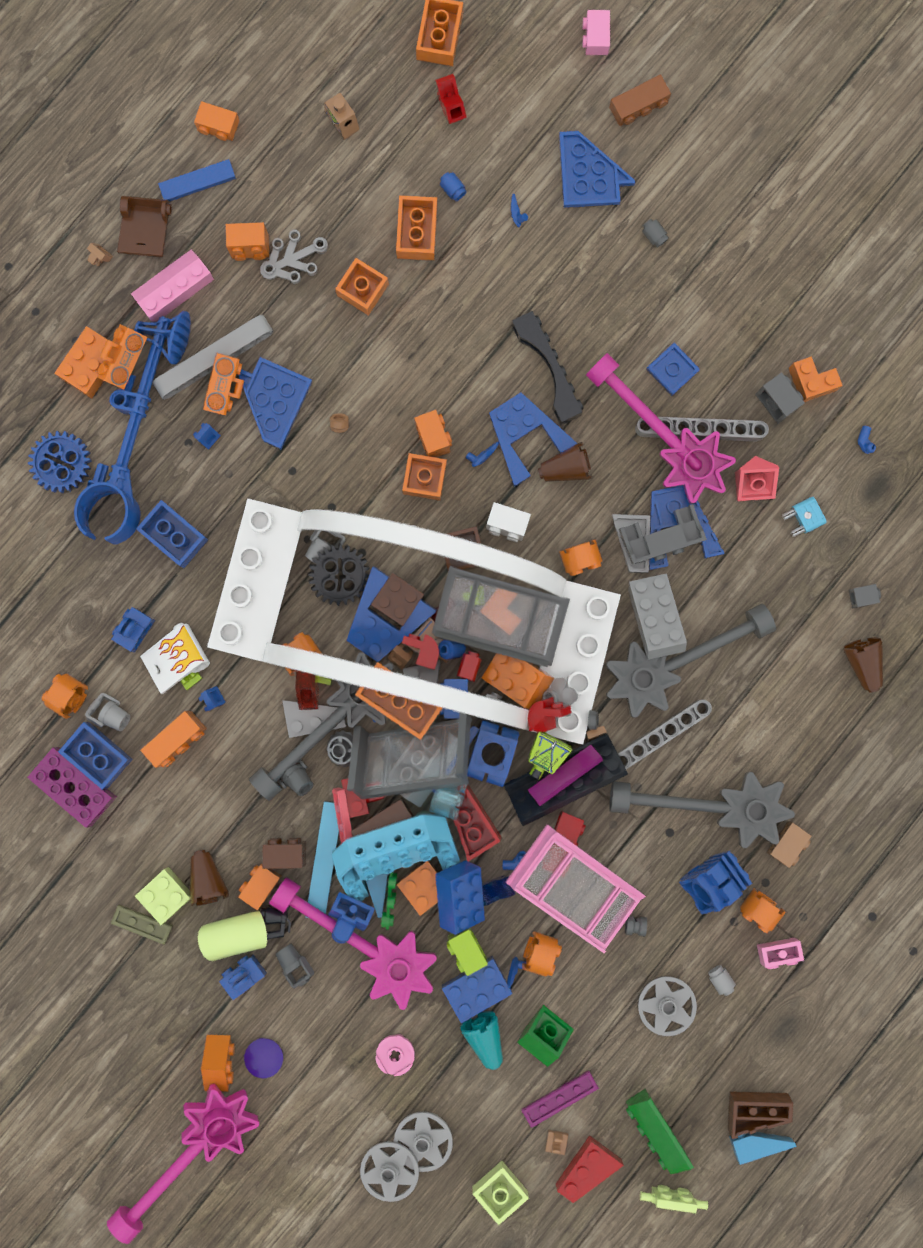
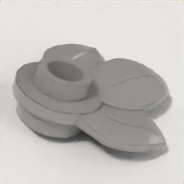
M556 678L552 682L551 688H548L542 696L544 700L553 695L554 702H563V705L573 704L578 698V694L573 688L566 687L565 678Z

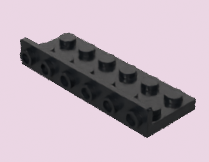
M607 733L572 750L560 766L589 745L593 746L603 761L541 806L538 805L528 790L551 773L544 771L541 778L537 779L529 774L531 771H528L526 774L504 784V788L511 799L522 826L628 775Z

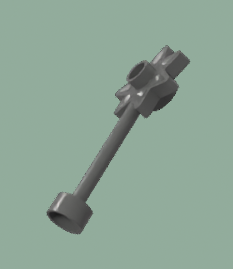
M760 604L745 612L746 622L667 661V656L647 660L646 654L637 642H632L629 644L626 661H608L606 663V668L617 679V682L606 693V697L608 699L627 698L629 713L632 718L638 717L647 703L661 711H665L669 706L664 689L681 682V677L671 673L672 671L751 632H754L759 639L776 631L775 621L768 608L764 604Z
M363 652L358 653L355 663L371 667L366 655ZM388 663L383 665L384 667L393 672V664ZM336 680L341 688L327 699V704L339 707L270 772L261 767L249 778L250 783L265 799L271 801L283 789L278 780L284 773L301 760L346 716L347 724L351 728L355 727L366 715L380 725L386 723L385 715L355 695L361 686Z
M753 772L745 773L741 791L726 788L720 789V794L725 801L631 792L630 783L618 781L612 782L610 790L609 811L614 813L628 814L630 805L722 813L723 815L717 820V824L721 827L738 828L739 845L742 848H748L758 835L772 844H778L779 836L776 823L795 816L794 811L778 803L784 784L776 781L762 787Z

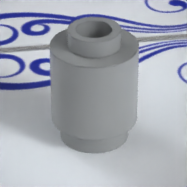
M718 965L708 972L709 979L719 995L724 994L727 996L735 990L736 984L726 968Z

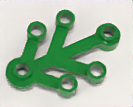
M393 872L390 873L388 882L387 912H382L381 928H386V930H389V926H393L394 914L390 913L396 903V892H392V889L396 887L398 873Z

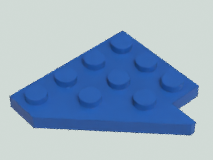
M579 131L559 132L564 208L620 205L619 186H634L635 180Z
M260 357L252 374L241 369L238 376L239 379L244 380L243 389L263 441L282 450L313 381Z

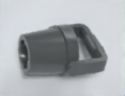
M301 759L298 761L300 764L290 767L284 773L282 779L278 780L285 789L287 786L290 787L298 796H304L309 793L314 785L306 773L305 769L308 767Z
M292 943L275 954L283 970V975L292 988L302 987L314 975V971L306 958L301 956ZM302 966L307 975L302 976L296 981L291 972Z

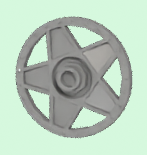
M663 976L653 979L643 988L638 1000V1011L642 1022L649 1030L662 1036H674L682 1033L692 1024L697 1011V1003L693 991L685 982L675 977ZM666 981L676 982L684 988L672 992ZM655 985V997L644 999L647 991ZM691 997L692 1010L689 1017L682 1006ZM643 1011L655 1014L654 1027L646 1020ZM671 1021L683 1025L676 1030L665 1031Z
M415 1112L408 1115L400 1122L394 1136V1142L399 1143V1140L409 1146V1150L414 1154L417 1162L424 1157L434 1164L419 1166V1172L433 1171L441 1167L447 1161L452 1151L453 1137L449 1126L441 1117L430 1112ZM417 1118L415 1129H402L408 1121ZM428 1118L437 1121L443 1128L431 1129ZM448 1139V1149L445 1156L442 1157L438 1146ZM408 1156L405 1165L414 1170L413 1163Z
M386 1141L374 1145L367 1151L361 1163L360 1175L364 1187L372 1196L382 1201L394 1202L404 1199L414 1190L419 1178V1166L414 1154L406 1146L397 1142ZM393 1147L398 1148V1150L389 1156L381 1148ZM371 1155L375 1167L365 1173L366 1162ZM408 1156L413 1163L415 1174L404 1167ZM369 1184H381L384 1195L376 1192ZM398 1184L411 1185L405 1192L395 1196Z

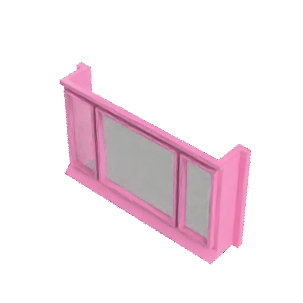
M549 825L545 826L506 880V883L513 890L603 953L606 952L605 949L640 900L646 897Z

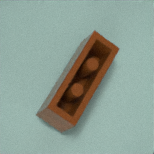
M660 74L611 99L609 108L619 127L623 124L629 125L635 121V118L647 116L653 109L666 106L671 92Z

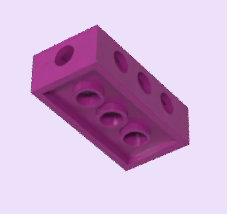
M53 747L27 778L85 828L91 827L117 796L109 789H100L58 752L61 749L60 747ZM57 770L60 772L59 779H57L55 776V772ZM71 783L75 785L74 792L70 790ZM86 795L90 798L89 804H86L84 801Z

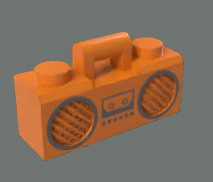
M120 324L114 332L113 341L107 339L101 352L100 358L104 359V361L98 368L97 377L124 390L147 337Z
M216 352L203 410L226 415L227 411H231L233 404L230 397L240 399L244 380L235 378L236 374L240 375L242 368L239 358ZM232 381L236 382L233 393L229 392Z

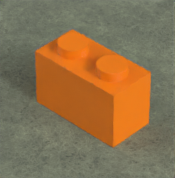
M201 101L194 123L197 130L204 135L212 134L220 140L233 141L240 120L236 112Z
M263 863L253 868L250 873L252 876L250 881H245L238 890L241 892L238 898L256 910L260 909L282 877L273 869H263Z

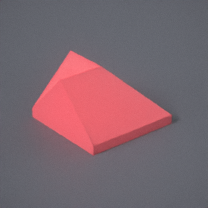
M754 456L735 472L737 501L775 499L779 466Z

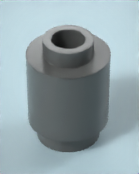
M650 219L643 225L642 233L653 246L655 245L659 248L669 239L667 231L657 219L654 221Z

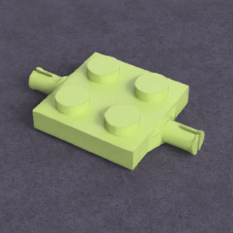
M658 1185V1187H652L651 1193L640 1192V1201H650L657 1208L697 1213V1208L708 1209V1201L696 1200L692 1193L685 1188L673 1190L668 1186Z

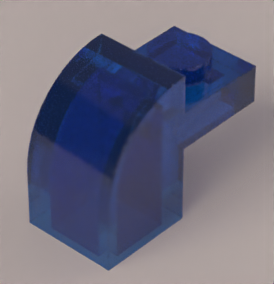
M503 875L482 883L484 906H488L499 899L516 895L513 888L506 883L509 876L504 877Z

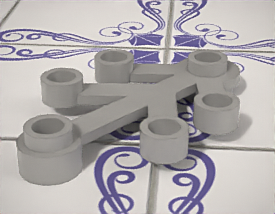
M291 230L289 233L290 241L284 258L277 261L279 252L284 248V243L282 239L275 238L272 241L273 250L269 260L265 261L260 267L262 276L269 280L280 277L289 280L293 284H298L301 280L300 274L297 271L289 273L281 270L286 266L307 272L311 276L315 275L318 271L315 263L306 264L298 260L314 252L318 254L326 253L328 250L326 239L318 237L313 241L312 245L294 253L301 235L298 230ZM298 234V237L293 239L292 235ZM280 242L281 246L275 247V243ZM323 242L324 244L322 247H318L317 243ZM268 267L273 268L271 272L266 271ZM309 267H315L313 272H310L308 269ZM293 275L298 276L297 280H292L291 278Z

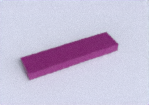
M589 745L528 791L538 805L541 806L603 761V759L593 746Z
M588 1070L525 1106L521 1111L532 1128L598 1090L599 1087Z

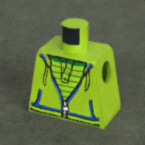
M537 732L528 757V761L534 764L529 774L537 779L541 778L544 771L553 774L571 753L572 747L546 732Z

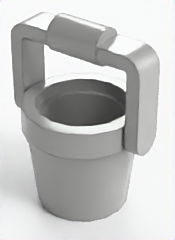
M321 530L313 532L310 537L312 543L305 554L312 562H314L312 557L319 558L317 552L325 553L323 547L331 550V544L318 536ZM327 531L335 537L340 538L334 546L335 549L338 547L339 543L343 545V543L345 542V537L342 534Z
M101 693L91 703L85 713L86 719L101 728L103 725L118 731H122L127 727L131 716L119 707L120 702L105 693ZM104 699L108 700L109 702L100 711L98 720L91 717Z

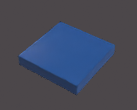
M675 342L646 368L671 396L700 371L697 365Z

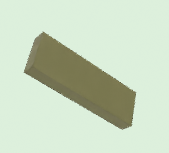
M122 905L117 906L110 923L163 945L166 944L173 925L168 923L160 925L155 918Z

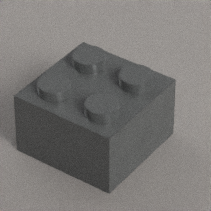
M782 372L763 385L755 394L777 424L796 412L804 404L802 394L799 391H795L790 378L786 375L784 376Z

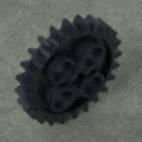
M341 543L338 544L336 549L333 544H331V550L323 547L325 553L317 552L318 559L312 557L315 565L310 564L309 568L313 571L307 572L308 576L313 577L308 580L309 584H314L311 590H317L315 593L316 597L322 595L321 600L325 602L328 599L330 605H332L333 601L336 602L337 606L340 605L341 601L347 605V599L354 602V596L356 595L360 598L359 591L364 592L365 588L363 585L367 583L365 578H369L370 575L365 572L370 569L369 566L364 565L367 563V560L365 558L361 559L363 556L361 552L356 554L357 549L355 547L350 551L348 544L344 549ZM341 558L340 571L343 575L339 576L340 590L337 591L338 578L335 575L339 573L338 559ZM329 561H333V568L326 569V563ZM347 562H353L351 569L344 568ZM333 580L334 583L330 588L324 586L326 581ZM351 580L353 582L351 587L344 588L346 581Z

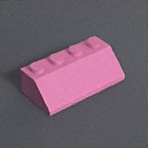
M190 250L132 292L131 295L152 322H157L161 316H166L212 282L214 278L200 258Z

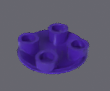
M259 1038L247 1047L244 1055L245 1066L255 1077H272L282 1066L283 1050L273 1040Z

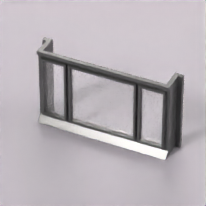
M450 566L432 633L440 638L548 667V665L552 666L570 599Z
M460 712L459 719L432 723L422 740L404 728L368 733L362 726L354 727L347 790L353 791L361 799L469 784L467 772L472 718L468 714Z

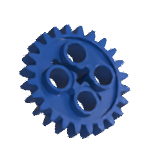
M56 431L54 436L49 432V438L41 436L43 442L35 441L38 447H31L35 453L28 455L33 459V461L28 462V465L33 466L29 472L35 474L32 478L39 480L37 484L39 486L44 485L46 490L51 488V491L56 493L58 489L60 493H64L66 488L67 491L71 492L72 485L78 488L77 482L84 483L82 477L89 476L85 473V470H91L87 463L92 462V460L86 458V456L91 453L84 451L87 445L81 444L82 440L80 438L75 440L76 436L74 434L69 436L64 431L61 436V433ZM59 445V451L53 454V447ZM45 454L53 456L60 461L62 460L66 464L75 467V470H71L46 458ZM76 454L75 461L70 462V455ZM50 462V468L44 471L45 463ZM67 470V472H68L67 477L64 478V479H61V477H60L61 473H62L63 471Z

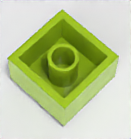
M471 928L456 935L453 933L448 935L447 948L451 955H456V964L461 973L465 972L469 976L488 965L487 957Z

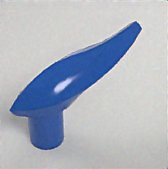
M512 194L511 215L514 223L519 228L522 222L528 220V215L526 213L520 214L516 196Z
M499 442L494 443L478 456L469 452L466 455V459L472 462L473 467L482 464L492 455Z
M517 957L513 958L507 979L508 988L513 984L518 969H522V963L526 964L525 961H519Z

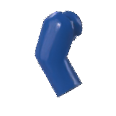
M862 426L857 442L864 453H873L876 450V446L868 439L872 428Z
M520 851L513 860H503L502 869L514 870L527 852Z

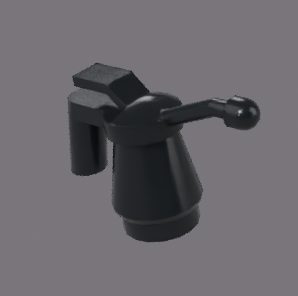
M290 905L285 913L268 906L266 908L261 907V914L265 925L281 924V930L266 932L267 940L284 937L286 920L289 923L288 933H290L291 922L288 919Z

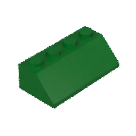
M646 1089L626 1101L628 1106L626 1111L631 1119L636 1118L639 1123L636 1127L641 1135L648 1137L649 1142L647 1144L653 1154L657 1152L660 1156L658 1162L663 1170L668 1169L670 1174H675L693 1169L694 1166Z

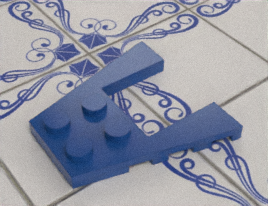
M522 393L517 394L489 412L514 487L528 479L531 475L511 444L541 425L559 453L577 444Z
M683 485L651 492L650 534L661 531L660 529L676 526L677 522L673 511L692 505L687 500ZM697 500L692 504L707 539L701 542L704 558L723 555L724 551L721 549L717 541L718 539ZM667 556L658 561H655L654 558L649 559V570L669 566Z
M373 566L347 641L376 662H379L396 645L403 641L404 636L408 637L409 634L416 630L437 610L421 599L400 630L369 609L371 603L389 579L388 575Z

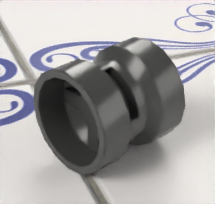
M629 916L625 921V935H633L635 933L642 937L646 936L647 917L635 919L633 916Z

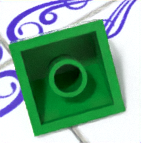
M543 1005L525 1027L517 1043L548 1067L560 1057L574 1029Z

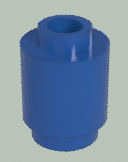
M447 172L440 178V186L450 199L459 201L467 193L465 185L454 172Z
M443 640L438 646L439 655L443 659L460 658L465 653L466 646L455 641Z

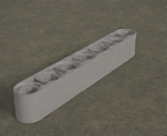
M259 315L157 377L152 384L162 400H166L211 373L216 352L237 357L271 336L274 331L265 316Z
M658 417L678 438H680L681 431L678 429L679 424L685 425L697 439H704L717 431L716 426H722L725 430L724 434H720L719 440L760 441L769 432L768 425L763 421ZM642 418L639 419L635 426L637 435L661 438L650 426L649 430H642L640 424L646 422ZM703 425L706 432L700 433L697 426ZM735 427H741L743 434H738L735 431ZM754 428H760L762 430V435H757L754 431Z
M706 700L693 702L617 752L619 756L626 758L625 769H628L707 717L712 710L711 704ZM699 703H703L706 707L703 714H700L697 710ZM685 713L690 717V721L686 725L681 721V717ZM668 724L674 727V732L671 735L665 732V727ZM653 734L658 738V742L654 746L649 743V737ZM636 745L642 748V753L639 756L633 754V748Z

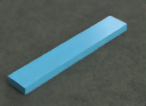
M324 801L308 898V903L325 914L334 867L332 851L337 848L339 836L334 802Z

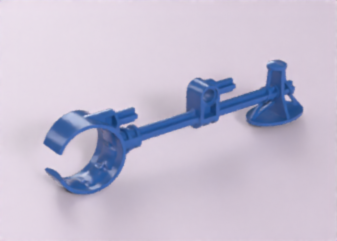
M187 311L180 312L179 315L172 319L161 316L157 322L138 321L135 325L134 331L142 335L154 336L153 340L150 338L146 339L152 345L138 392H131L136 376L130 375L125 389H116L110 396V404L123 414L130 415L116 464L111 465L113 470L109 473L110 480H107V482H105L109 466L101 463L97 465L93 480L88 481L87 487L78 496L74 508V517L79 530L93 540L96 537L89 528L90 511L98 500L110 494H120L125 503V517L120 528L112 535L105 537V540L113 545L122 543L133 535L139 525L140 507L133 498L128 463L141 420L146 418L145 411L149 410L147 405L152 400L149 397V392L161 352H163L170 364L175 365L181 360L186 350L191 328L190 315ZM174 322L171 330H168L169 325ZM145 325H146V326H157V328H156V329L147 328V327H145ZM165 339H167L168 354L163 348Z

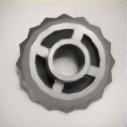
M344 730L341 732L336 731L327 741L328 757L337 766L350 767L353 741L351 732H345Z

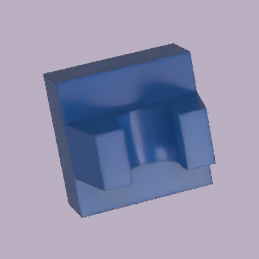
M202 423L200 431L198 433L195 431L193 435L196 440L209 450L221 435L209 424Z
M217 686L205 690L198 698L206 703L205 711H210L226 703Z

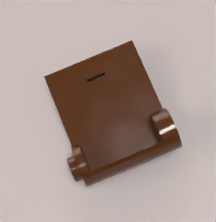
M121 196L120 213L122 221L117 253L163 257L168 216L172 214V205L165 199Z

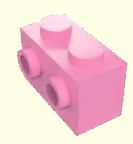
M795 937L757 945L760 963L767 969H775L783 964L795 965L799 961H804L801 942Z

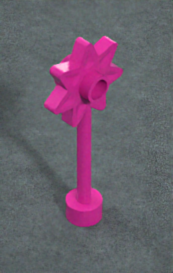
M608 353L603 356L586 376L597 387L605 381L672 448L664 449L659 453L660 457L672 467V470L663 481V486L668 488L683 485L687 500L691 504L698 500L704 488L719 494L724 493L726 488L719 472L735 464L736 459L717 452L720 433L715 431L699 441L688 428H684L681 430L679 439L613 373L620 365Z
M286 877L269 904L282 913H285L290 905L332 933L337 921L297 896L296 894L301 886ZM409 931L398 944L385 935L379 934L377 937L378 947L356 933H352L347 943L370 957L361 962L360 968L376 977L370 993L371 999H377L392 993L399 1008L404 1010L407 1007L411 991L432 993L433 985L424 971L436 961L437 955L432 952L416 951L414 931Z
M211 1084L205 1103L187 1102L183 1105L184 1115L192 1123L182 1132L181 1139L182 1144L189 1145V1147L131 1209L126 1206H120L107 1220V1227L117 1240L124 1244H129L143 1229L140 1217L203 1149L207 1162L212 1161L223 1147L237 1154L244 1152L241 1134L259 1126L258 1116L244 1111L248 1101L246 1090L242 1089L225 1098L217 1085Z

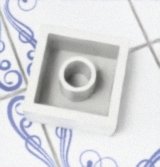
M494 502L486 530H489V534L494 536L505 535L508 540L513 542L522 541L531 514Z

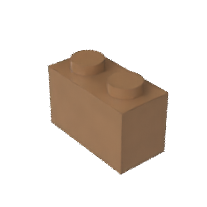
M788 821L778 835L779 843L776 845L772 844L766 853L790 868L791 865L794 866L800 858L798 855L801 851L808 848L812 836L793 822Z

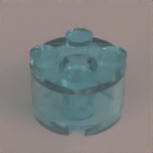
M467 785L435 789L429 811L457 820L460 810L457 807H462L465 796L461 794L465 793Z

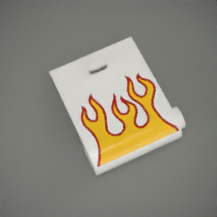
M183 623L175 625L169 634L140 656L161 694H164L189 673L200 672L210 664L190 626Z

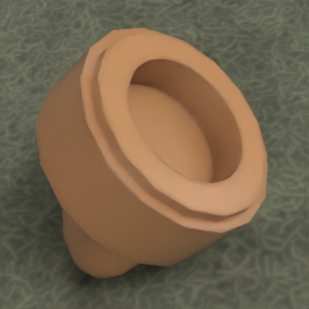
M337 413L330 417V428L332 431L342 433L348 430L349 418L347 415Z

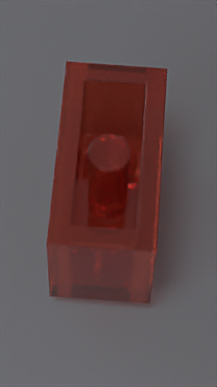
M296 670L295 690L299 710L318 709L319 686L317 675Z

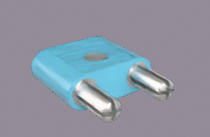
M813 496L792 506L791 510L782 514L784 520L795 515L800 524V527L791 531L792 534L802 529L793 534V537L803 532L808 533L827 523Z

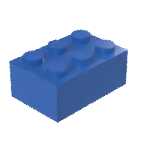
M162 500L136 528V530L182 568L188 565L209 540Z
M83 722L58 751L102 790L108 789L133 760L90 722Z
M464 860L435 874L441 928L456 935L485 920L481 867Z
M493 955L487 958L488 965L469 976L463 972L442 984V990L461 1023L512 995V989L508 988L507 980Z

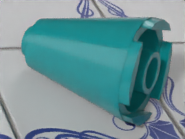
M492 1011L480 1012L477 1014V1018H470L460 1025L461 1033L484 1067L495 1070L503 1062L498 1017Z

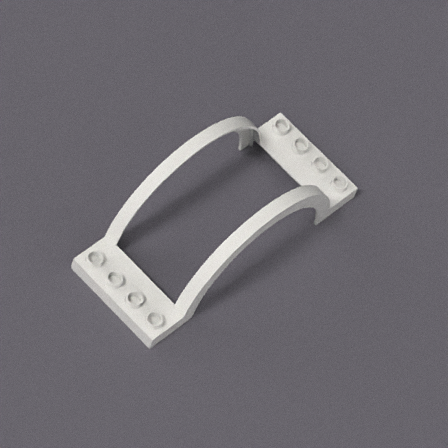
M247 499L208 642V648L401 696L529 731V710L378 668L271 643L301 531L321 530L344 533L438 554L511 576L542 588L555 596L570 599L552 666H540V668L553 676L554 680L556 678H565L566 687L573 688L578 694L577 700L570 704L571 715L568 717H555L556 728L546 733L558 739L583 745L588 727V715L593 707L620 594L566 581L561 575L528 560L442 533L363 515L328 510H305L298 512ZM556 604V607H555L553 619H552V622H551V626H550V630H549V634H548V638H547V642H546V646H545V650H544V654H543L544 656L546 655V652H547V648H548L549 641H550V637H551L552 630H553V627H554L555 619H556L557 612H558V609H559V605H558V604Z

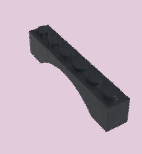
M533 311L512 320L511 326L519 342L537 352L550 369L555 388L552 409L560 426L580 417L583 405L579 399L576 400L573 394L575 389L572 383H568L565 378L567 376L563 365H559L557 361L559 359L555 349H551L549 345L550 338L547 332L543 333L540 327L542 322L539 316H535Z

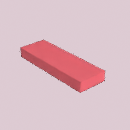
M338 787L333 788L332 793L342 844L347 838L353 837L351 833L345 789Z

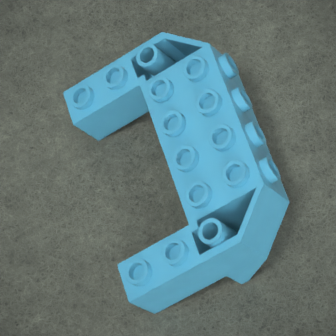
M419 814L347 838L338 848L332 851L337 878L347 896L358 901L369 897L365 880H371L377 875L389 874L396 869L407 868L420 861H429L435 856L438 857L443 870L461 862L445 814Z

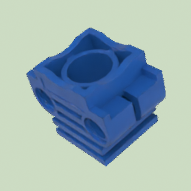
M482 720L468 765L467 777L483 781L485 773H488L487 783L503 787L512 763L520 731L503 726L500 735H497L499 725ZM492 742L500 744L504 752L502 760L495 765H489L482 759L484 746Z
M730 851L711 855L710 859L704 861V864L696 866L680 878L681 881L679 883L692 896L701 914L712 911L718 912L724 907L730 906L743 894L742 891L747 888L746 886L752 884L749 875L740 867L737 858Z

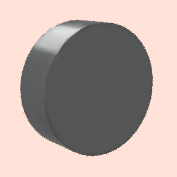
M590 710L588 728L589 730H597L599 714L596 710Z

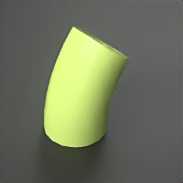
M260 911L222 919L201 926L198 933V944L203 956L209 961H216L265 948L267 946V933Z

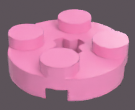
M401 1034L385 1037L377 1047L376 1062L381 1071L394 1076L403 1075L410 1070L414 1062V1047ZM391 1051L400 1052L398 1060L390 1058L392 1055Z

